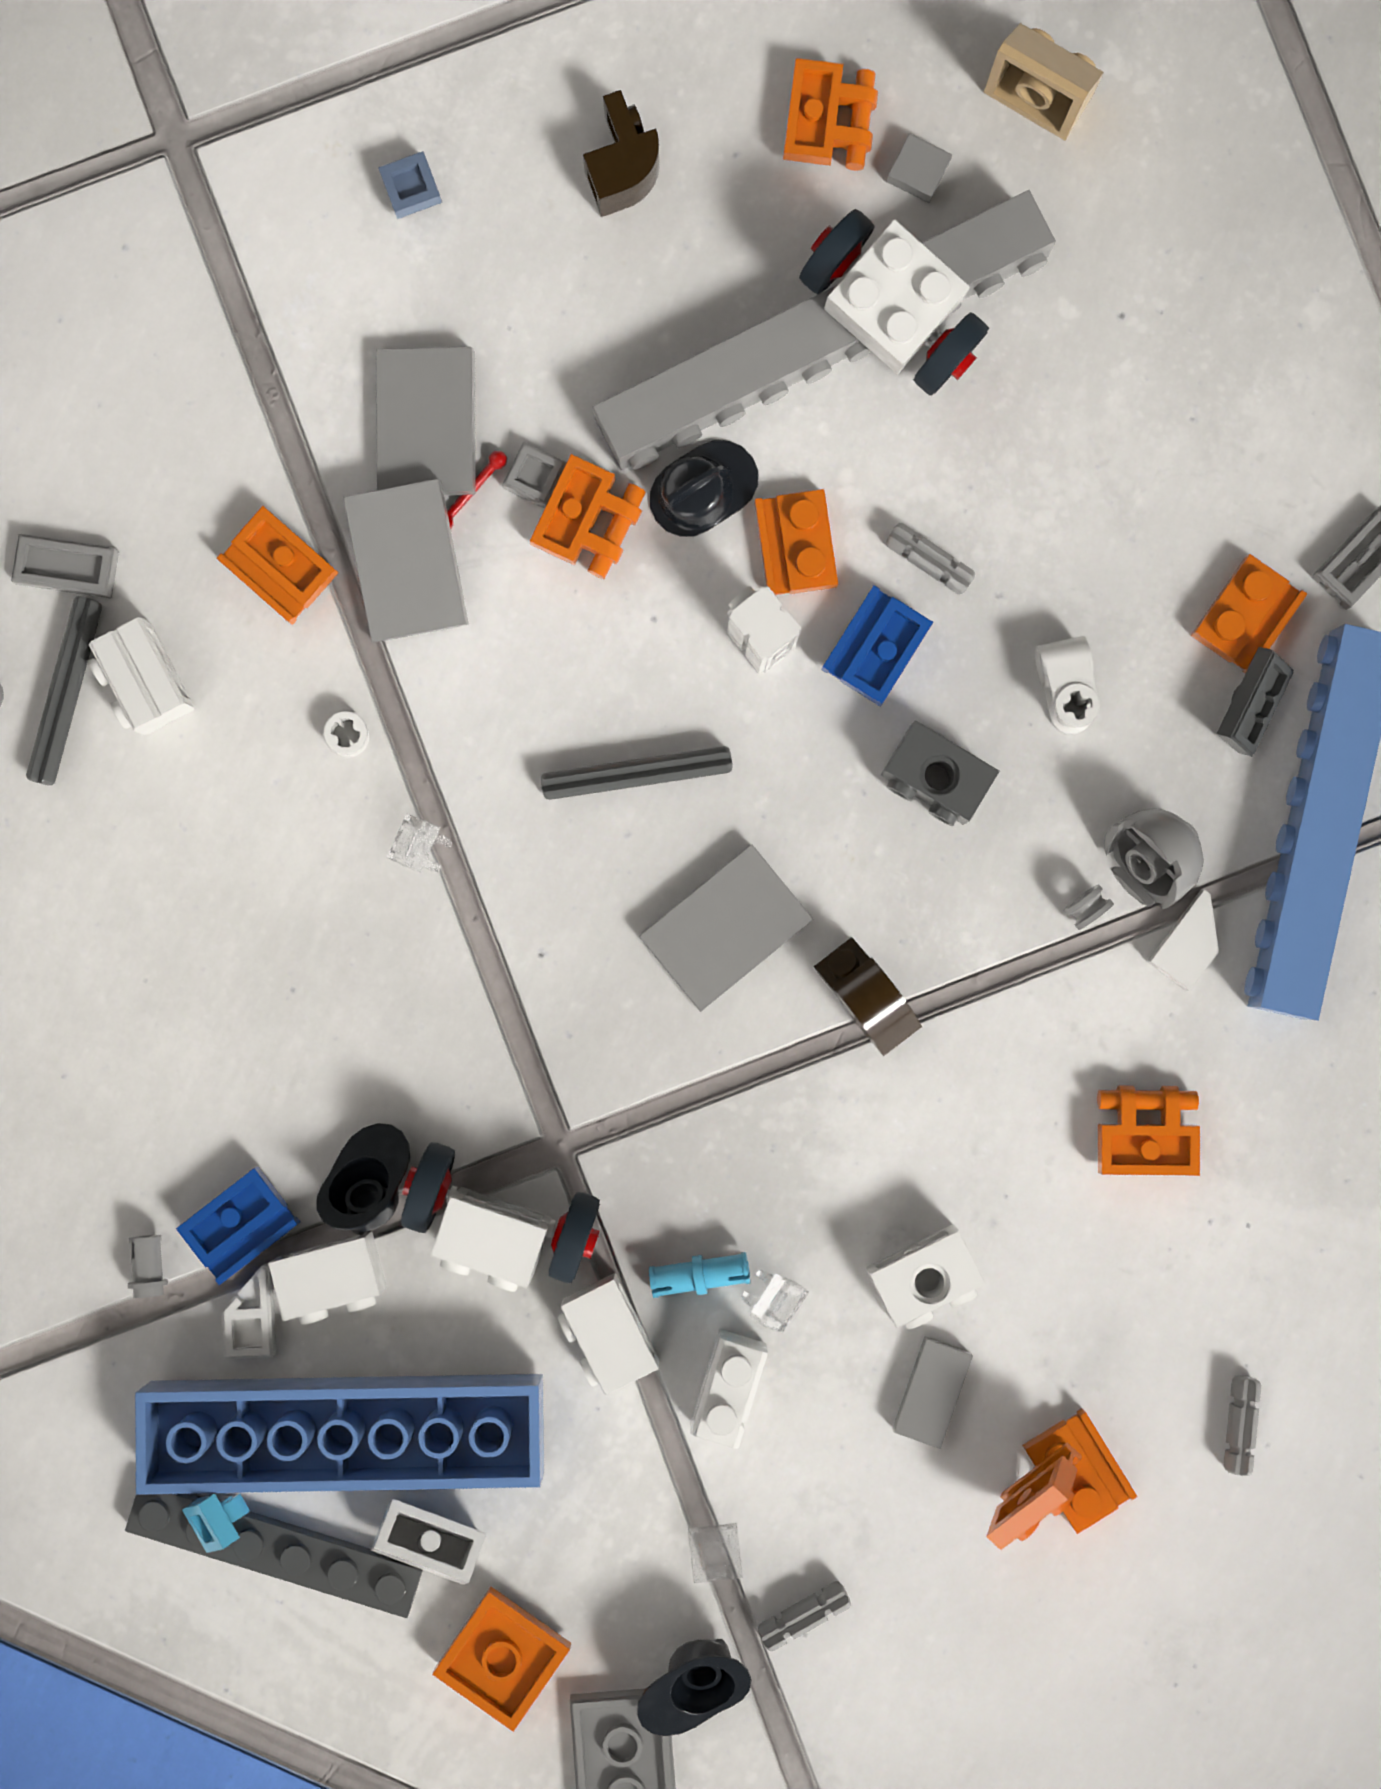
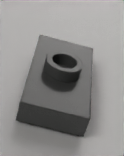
M1258 647L1241 684L1232 695L1230 707L1216 733L1240 754L1253 756L1294 673V670L1276 652L1271 649Z

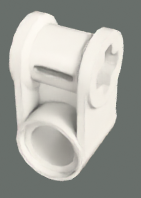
M1081 636L1035 646L1037 673L1044 689L1052 725L1058 731L1065 734H1077L1084 731L1097 717L1100 710V700L1093 675L1092 655L1086 637ZM1071 699H1073L1075 706H1083L1085 709L1078 719H1076L1073 712L1065 713L1064 707Z

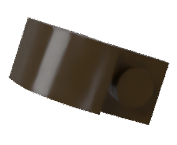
M621 90L603 96L604 115L614 143L583 154L585 175L601 217L629 208L643 200L655 185L659 173V139L657 130L655 128L644 132L636 105L633 104L627 107Z
M853 937L813 966L883 1057L922 1027L896 986L877 962L866 954Z

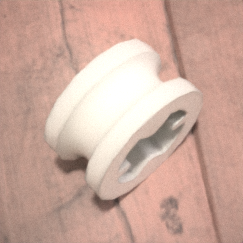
M342 711L332 715L327 720L323 736L326 744L334 753L345 757H352L366 748L369 741V730L367 724L359 715L353 712ZM352 721L353 729L360 733V737L355 744L349 740V747H341L340 739L334 735L335 728L338 725L344 728L343 722Z

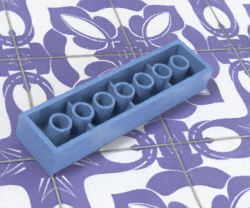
M543 1374L150 1381L135 1392L136 1495L540 1487L544 1475Z

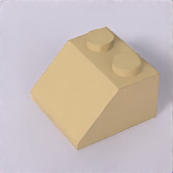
M1020 23L998 49L984 93L1066 141L1095 93L1104 72L1096 68V65L1089 57L1081 53H1071L1055 44L1053 38L1045 31L1037 28L1030 29Z

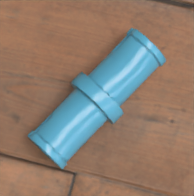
M746 1252L710 1259H703L702 1255L692 1256V1261L657 1267L649 1266V1279L653 1298L696 1291L697 1295L708 1294V1289L743 1283L751 1284Z

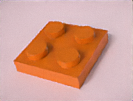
M490 1587L435 1666L432 1675L514 1732L570 1651L571 1642L499 1591Z

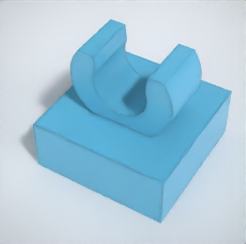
M211 1494L196 1499L182 1509L206 1553L222 1550L240 1537L232 1523L250 1511L241 1494H237L233 1498L229 1496L221 1502L216 1494Z

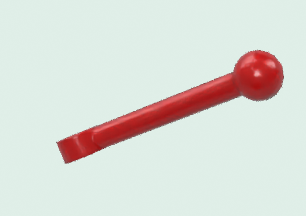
M496 450L490 454L489 463L476 477V492L496 469H502L506 466L507 456L504 452ZM460 495L447 510L450 529L454 525L453 518L473 495Z

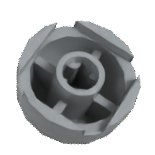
M1163 809L1137 811L1113 825L1105 835V853L1108 855L1113 851L1114 858L1120 865V867L1115 866L1111 869L1114 876L1123 888L1143 905L1151 907L1158 902L1163 904L1161 909L1169 908L1180 900L1199 880L1204 858L1198 833L1190 823L1172 812Z

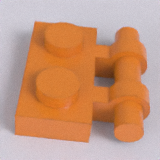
M796 58L783 160L831 166L833 147L847 151L845 163L847 169L853 171L863 170L866 153L870 152L872 148L873 134L869 131L871 111L877 107L878 91L874 89L876 73L870 69H860L857 71L855 84L841 83L844 64ZM838 105L849 106L852 109L850 127L836 125Z
M571 454L533 532L530 544L572 565H575L582 549L588 550L595 554L587 571L598 578L605 579L612 563L617 564L624 551L620 546L630 525H636L642 513L639 506L646 491L629 483L622 499L612 495L609 492L616 479L615 474ZM601 509L613 515L603 538L591 533Z
M1118 1085L1116 1090H1098V1109L1117 1110V1124H1098L1099 1174L1200 1176V1126L1180 1125V1110H1198L1199 1096L1197 1091H1179L1178 1086H1161L1160 1090H1135L1133 1085ZM1136 1110H1160L1161 1124H1136Z

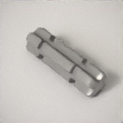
M904 523L897 524L887 538V547L900 556L902 553H905L908 556L907 561L937 581L942 578L946 581L945 586L955 593L963 594L975 577L974 570L962 562L959 565L954 563L953 556L922 536L920 539L915 537L916 531Z
M1235 1376L1231 1383L1230 1396L1234 1397V1403H1229L1226 1443H1229L1230 1449L1225 1450L1223 1466L1228 1473L1234 1475L1248 1476L1253 1472L1254 1455H1251L1250 1450L1255 1449L1259 1409L1256 1408L1255 1402L1260 1401L1261 1383L1252 1377Z
M835 1581L822 1588L823 1593L818 1597L814 1593L782 1611V1616L779 1619L773 1616L762 1622L758 1626V1631L765 1647L769 1651H775L787 1644L786 1639L792 1636L793 1639H796L828 1621L827 1615L833 1613L834 1616H837L849 1609L851 1601L844 1586L839 1581Z

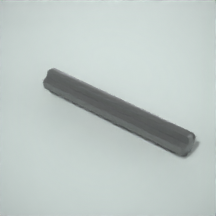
M76 596L73 599L26 773L27 779L35 783L49 786L53 785L56 781L91 651L88 644L94 640L102 611L101 603L91 598Z
M722 746L544 773L541 775V786L545 799L552 800L725 774L732 771L733 764L729 747Z

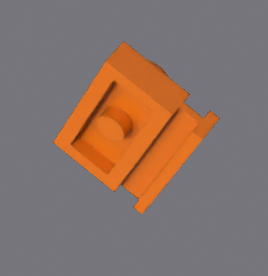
M820 489L778 495L775 498L755 499L754 505L766 587L769 586L775 595L837 588L838 578L825 490Z
M264 506L257 511L231 541L230 547L216 558L292 625L297 621L296 618L305 608L308 609L339 573Z
M1249 554L1243 559L1190 636L1229 663L1233 662L1243 669L1242 672L1246 674L1258 647L1271 648L1307 596V593L1303 590L1299 591L1290 585L1289 580Z
M1083 1408L1076 1411L1077 1414L1066 1421L1063 1419L1022 1445L1035 1467L1066 1443H1069L1082 1455L1081 1460L1074 1465L1078 1470L1071 1490L1074 1492L1073 1500L1063 1511L1077 1534L1119 1509L1118 1506L1129 1499L1132 1501L1138 1497Z
M1066 1443L1003 1491L1000 1498L1004 1501L996 1507L986 1537L1002 1550L1017 1538L1020 1541H1024L1030 1537L1040 1521L1050 1513L1053 1516L1062 1513L1073 1500L1074 1492L1071 1490L1078 1470L1074 1465L1081 1460L1082 1455L1069 1443Z

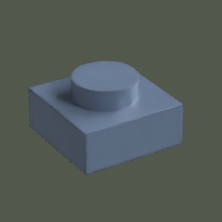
M424 151L378 167L397 219L442 203Z

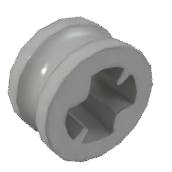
M1099 884L1079 896L1063 910L1066 915L1071 914L1076 917L1077 922L1075 926L1078 930L1098 919L1114 905L1111 899L1105 900L1102 898L1101 891L1103 889Z

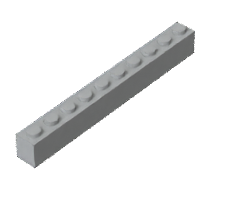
M1027 190L922 242V244L970 286L964 297L966 299L974 294H977L979 298H983L996 292L1005 284L1004 279L1020 272L1022 277L1038 271L1047 264L1046 258H1048L1056 240L1030 190ZM838 285L593 406L595 420L620 470L632 466L634 470L641 469L659 458V451L673 444L677 448L690 445L702 436L701 430L717 422L720 427L732 424L746 414L745 408L759 401H762L763 405L774 403L789 392L787 387L803 379L807 384L816 382L832 371V365L848 358L849 362H855L869 355L872 351L824 310L827 297ZM960 302L959 305L953 310V312H955L957 309H959V308L961 307V305H962L961 302Z

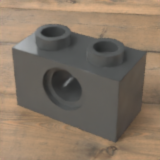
M915 720L908 728L881 776L889 780L886 787L890 791L908 801H912L913 797L916 796L931 805L928 810L930 815L953 827L956 821L962 825L970 822L1000 771ZM940 765L947 771L949 783L946 789L935 790L927 784L925 770L928 766Z

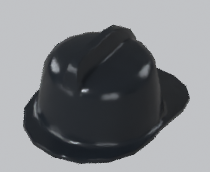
M712 440L699 445L669 464L655 478L650 490V508L653 516L665 531L679 537H695L705 533L740 511L752 500L758 487V468L753 457L742 446L731 441Z
M377 1123L362 1128L350 1137L342 1148L317 1195L316 1210L325 1224L333 1229L351 1230L355 1234L363 1235L366 1231L377 1229L391 1219L399 1204L398 1187L407 1171L411 1158L410 1143L401 1130L391 1124Z
M723 1639L686 1642L678 1647L671 1656L668 1673L658 1678L644 1690L638 1701L637 1717L641 1726L652 1734L661 1736L682 1734L696 1728L721 1711L741 1702L750 1691L751 1676L747 1667L738 1660L731 1658L728 1645Z

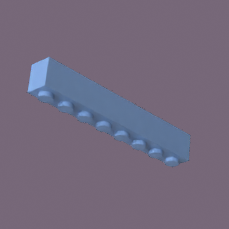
M1343 624L1330 631L1329 635L1323 637L1319 646L1317 662L1322 664L1319 682H1315L1312 685L1308 695L1307 710L1312 711L1308 730H1303L1297 745L1296 754L1302 760L1298 777L1292 778L1287 790L1286 804L1291 806L1288 823L1281 826L1277 836L1276 852L1281 853L1277 872L1273 871L1267 882L1265 897L1266 900L1270 901L1267 919L1260 921L1256 931L1255 946L1260 948L1256 967L1250 968L1244 988L1245 995L1249 996L1247 1007L1303 1020L1319 1021L1381 738V632L1349 624Z

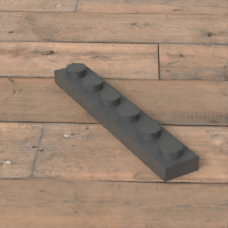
M138 1494L135 1496L125 1532L403 1618H408L423 1572L422 1569L371 1551L370 1548L251 1511L232 1523L240 1537L222 1550L206 1553L182 1511L183 1508L202 1496L196 1494Z

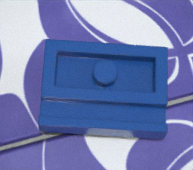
M873 585L821 670L836 677L841 683L881 707L932 626L933 621L893 596L891 598L880 591V588Z
M257 1166L182 1223L176 1230L205 1268H209L215 1276V1281L218 1285H221L296 1227L301 1221L292 1214L287 1207L288 1204Z

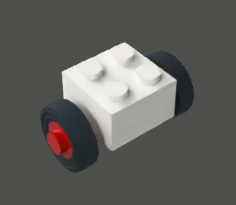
M854 209L834 228L829 225L815 240L810 248L814 253L803 267L799 279L812 292L818 295L825 291L837 278L843 277L847 273L844 279L827 297L824 310L897 375L924 344L927 347L932 344L926 353V362L913 379L918 387L932 396L951 376L958 381L974 363L977 357L972 351L986 336L989 327L977 315L970 312L955 328L946 329L939 337L938 335L941 333L940 325L964 299L970 286L895 219L862 258L859 259L862 247L871 236L875 225L861 211Z
M434 1142L427 1146L418 1167H411L403 1187L402 1195L407 1196L402 1213L401 1225L419 1233H426L436 1213L443 1208L445 1202L448 1203L431 1252V1256L441 1259L440 1266L442 1268L462 1275H468L470 1269L489 1275L487 1280L489 1284L508 1291H516L517 1286L527 1288L535 1273L546 1237L550 1238L553 1235L551 1242L553 1257L548 1270V1276L565 1283H572L577 1274L582 1256L591 1259L600 1230L592 1227L600 1206V1199L583 1192H576L568 1212L560 1217L557 1226H555L556 1220H553L552 1217L464 1187H460L458 1190L456 1186L451 1188V1170L455 1159V1150Z

